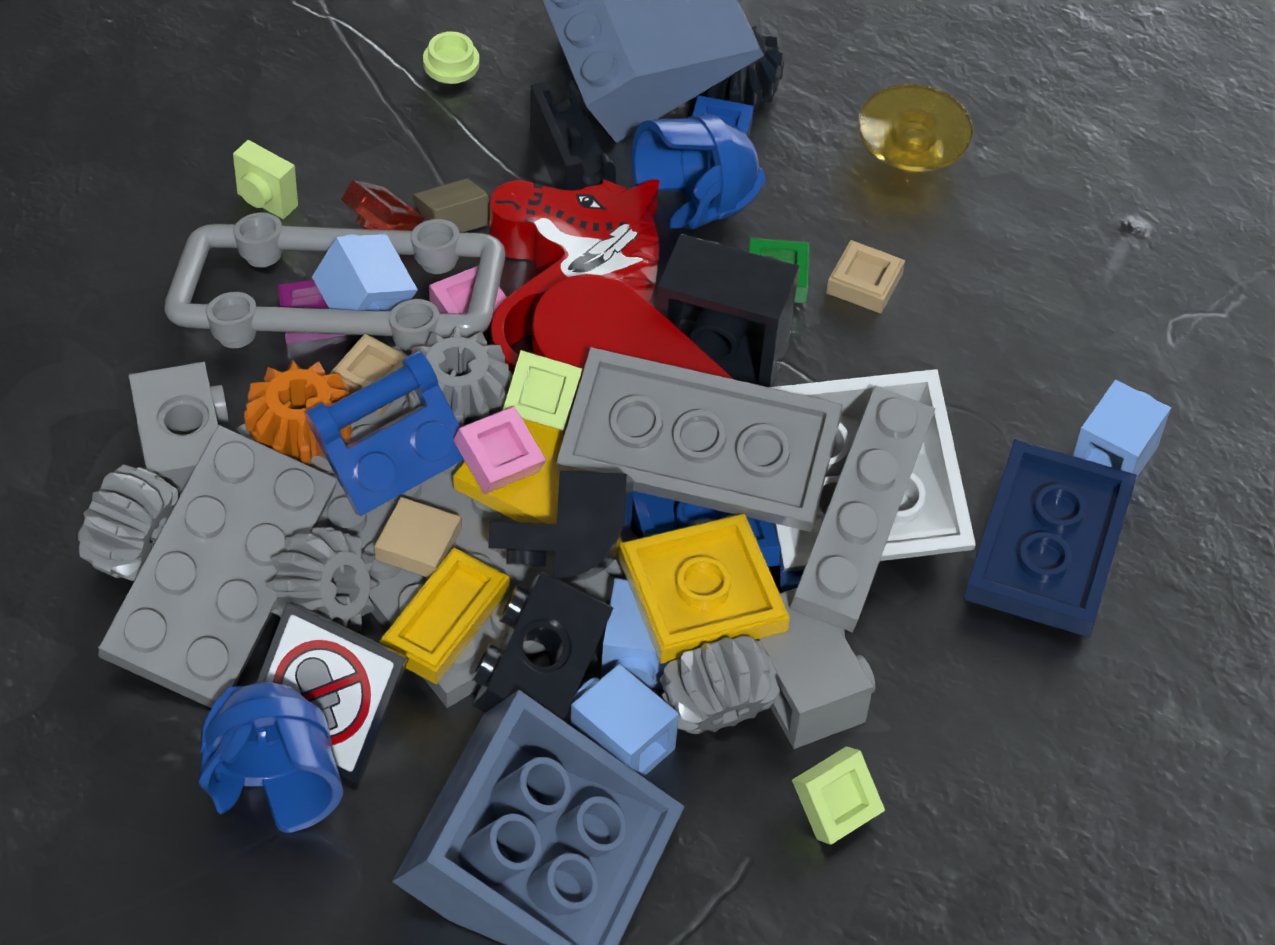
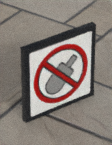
M287 602L256 683L273 682L287 685L300 693L310 703L319 707L328 723L331 736V750L339 775L358 784L363 778L409 657L300 605Z

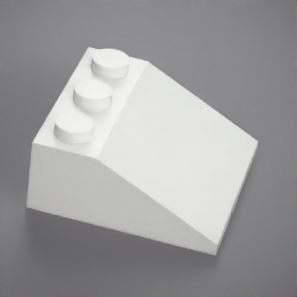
M938 369L769 387L843 404L842 415L812 532L773 523L781 545L780 564L783 571H800L806 567L875 385L935 407L880 561L974 550L976 544Z

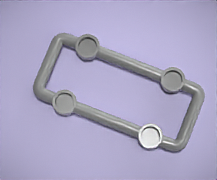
M253 213L243 217L236 224H207L191 233L185 243L166 296L164 312L169 321L179 327L210 329L214 338L228 348H241L250 344L254 340L257 331L343 335L366 334L368 336H391L395 344L404 353L411 355L413 346H426L431 332L446 339L450 338L457 327L463 337L470 338L481 331L483 333L488 328L492 320L505 263V248L500 240L488 234L459 233V229L454 223L444 219L427 220L417 225L413 231L282 226L280 219L273 214ZM349 234L358 236L387 234L397 254L414 255L417 263L426 272L432 274H442L452 270L459 257L481 258L467 314H440L438 308L433 303L422 299H411L401 302L391 312L256 306L255 300L250 295L242 292L221 294L209 304L191 303L206 257L211 248H237L241 257L246 259L250 265L267 267L280 259L283 250L327 252L336 237Z

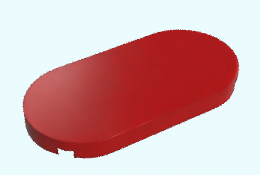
M598 274L571 276L551 286L542 295L536 306L532 325V344L535 355L584 369L591 347L733 379L661 312L656 310L639 292L618 279Z

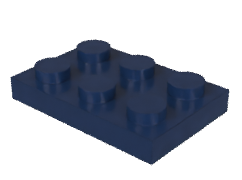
M1014 439L967 583L964 600L1090 638L1137 475Z

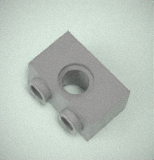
M205 362L129 374L146 470L157 474L158 477L163 478L165 482L178 489V498L183 492L218 424L228 422L222 385L210 387Z

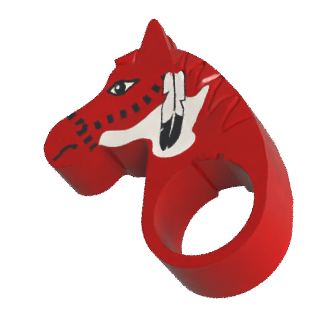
M604 179L601 185L589 186L574 191L551 188L524 180H515L498 186L493 192L490 200L489 235L500 240L505 248L506 257L532 260L540 273L504 299L496 309L492 319L491 345H501L502 353L505 355V363L508 364V371H511L512 377L519 356L511 347L520 339L532 334L536 306L542 295L557 282L582 274L609 276L628 284L654 305L659 260V240L653 218L657 212L658 179L649 180L628 190Z

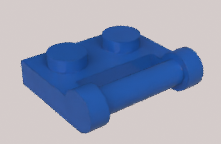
M420 350L402 359L403 367L328 407L324 403H320L304 412L317 442L356 515L362 516L464 460L453 441L458 429L461 427L438 384V379L430 362ZM415 390L422 403L420 407L347 446L345 445L339 430Z

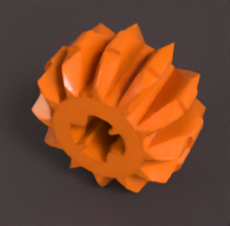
M293 359L288 370L285 372L267 367L264 382L250 384L248 404H246L247 410L244 411L246 430L250 432L253 441L292 459H299L301 463L309 466L312 457L319 456L324 459L326 457L306 420L304 412L320 403H324L328 407L349 396L350 392L346 391L345 383L342 381L340 373L325 375V370L319 361L307 370L300 369ZM351 424L339 430L345 445L349 444V438L352 434Z

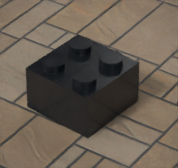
M680 234L657 288L656 310L661 312L734 380L764 387H773L789 345L800 266L780 261L773 257L721 245L714 241Z

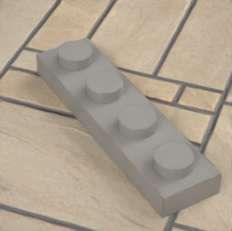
M875 385L790 609L853 633L933 417L935 407Z

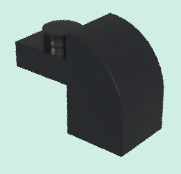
M560 471L557 524L490 521L488 548L499 553H506V564L514 566L546 567V555H555L554 578L562 582H574L590 578L606 569L618 557L621 544L628 539L632 521L634 480L628 474Z

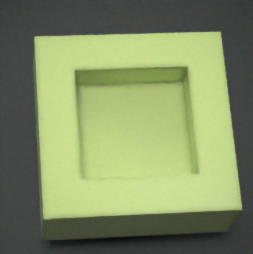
M247 140L233 153L237 194L242 196L253 207L263 208L284 220L298 206L295 165L250 140Z
M520 350L503 411L515 406L520 417L566 431L584 369Z
M846 746L792 779L816 839L830 845L885 811L863 755L858 749Z

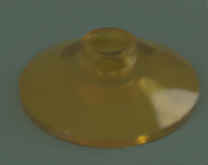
M901 84L878 91L864 103L859 114L858 131L865 147L879 160L904 170L932 171L955 163L967 152L972 140L973 124L964 106L946 92L925 85Z

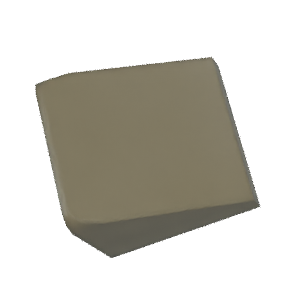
M468 178L413 194V200L424 221L432 219L451 221L458 227L459 233L490 224V199L482 188Z

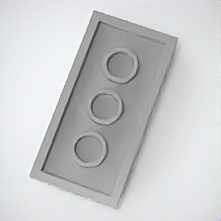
M590 347L557 458V472L559 474L560 471L628 474L634 480L633 491L736 515L745 513L748 518L812 532L842 415L843 404Z
M218 425L100 644L98 657L212 708L215 701L229 687L236 686L272 615L270 610L277 599L275 591L265 586V584L276 578L277 570L270 558L280 553H285V538L293 537L296 534H304L305 531H312L313 528H316L335 491L338 479Z

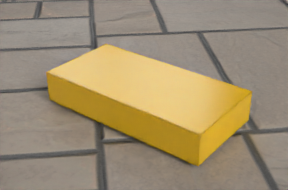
M453 548L379 643L409 657L405 668L437 685L510 590V577Z

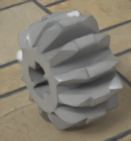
M456 327L450 338L446 339L431 332L426 346L412 347L411 355L420 350L430 362L438 379V384L460 427L503 411L512 381V373L508 371V364L505 363V355L502 353L501 345H487L482 331L470 338H465ZM415 390L407 394L411 410L422 405Z
M123 464L114 473L110 472L104 477L101 488L92 493V502L83 513L85 516L84 524L78 532L80 557L92 563L94 568L115 578L123 577L135 581L179 499L178 489L165 482L157 474L141 467L136 469Z
M313 528L312 531H305L304 534H296L293 537L285 538V553H280L270 558L277 570L276 578L265 584V586L275 591L277 599L270 612L282 617L287 602H293L354 632L361 631V616L375 611L369 599L370 590L380 585V583L370 578L369 570L374 563L375 557L361 552V538L353 537L350 534H342L341 531H334L333 528Z
M740 636L735 639L725 637L718 642L704 643L702 647L696 650L684 652L680 659L670 661L664 668V674L660 678L664 690L662 694L663 700L679 713L677 729L693 734H699L707 730L714 733L723 727L736 726L738 722L745 719L755 718L758 712L769 709L780 693L775 678L778 674L771 655L767 656L762 642L748 636Z

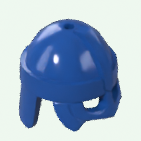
M703 114L690 116L687 119L647 120L642 122L635 132L632 145V173L635 186L652 179H658L659 192L683 191L687 201L686 204L674 213L670 219L669 228L684 227L692 230L716 219L722 220L734 216L756 198L766 180L762 168H759L757 151L752 141L742 130L722 121L716 115Z
M258 682L248 686L229 687L215 701L201 731L200 753L202 754L198 783L213 798L219 814L228 812L235 805L243 786H263L275 825L280 831L285 833L308 828L326 818L336 809L343 796V787L331 750V736L328 723L319 707L310 703L293 688L273 682Z

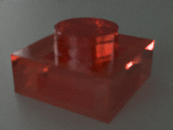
M352 180L341 198V201L359 214L356 222L364 229L413 231L425 219L382 186Z

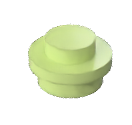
M452 31L443 32L434 36L429 42V46L423 54V67L425 72L436 81L449 84L460 83L472 78L479 69V53L473 46L471 39L466 35Z

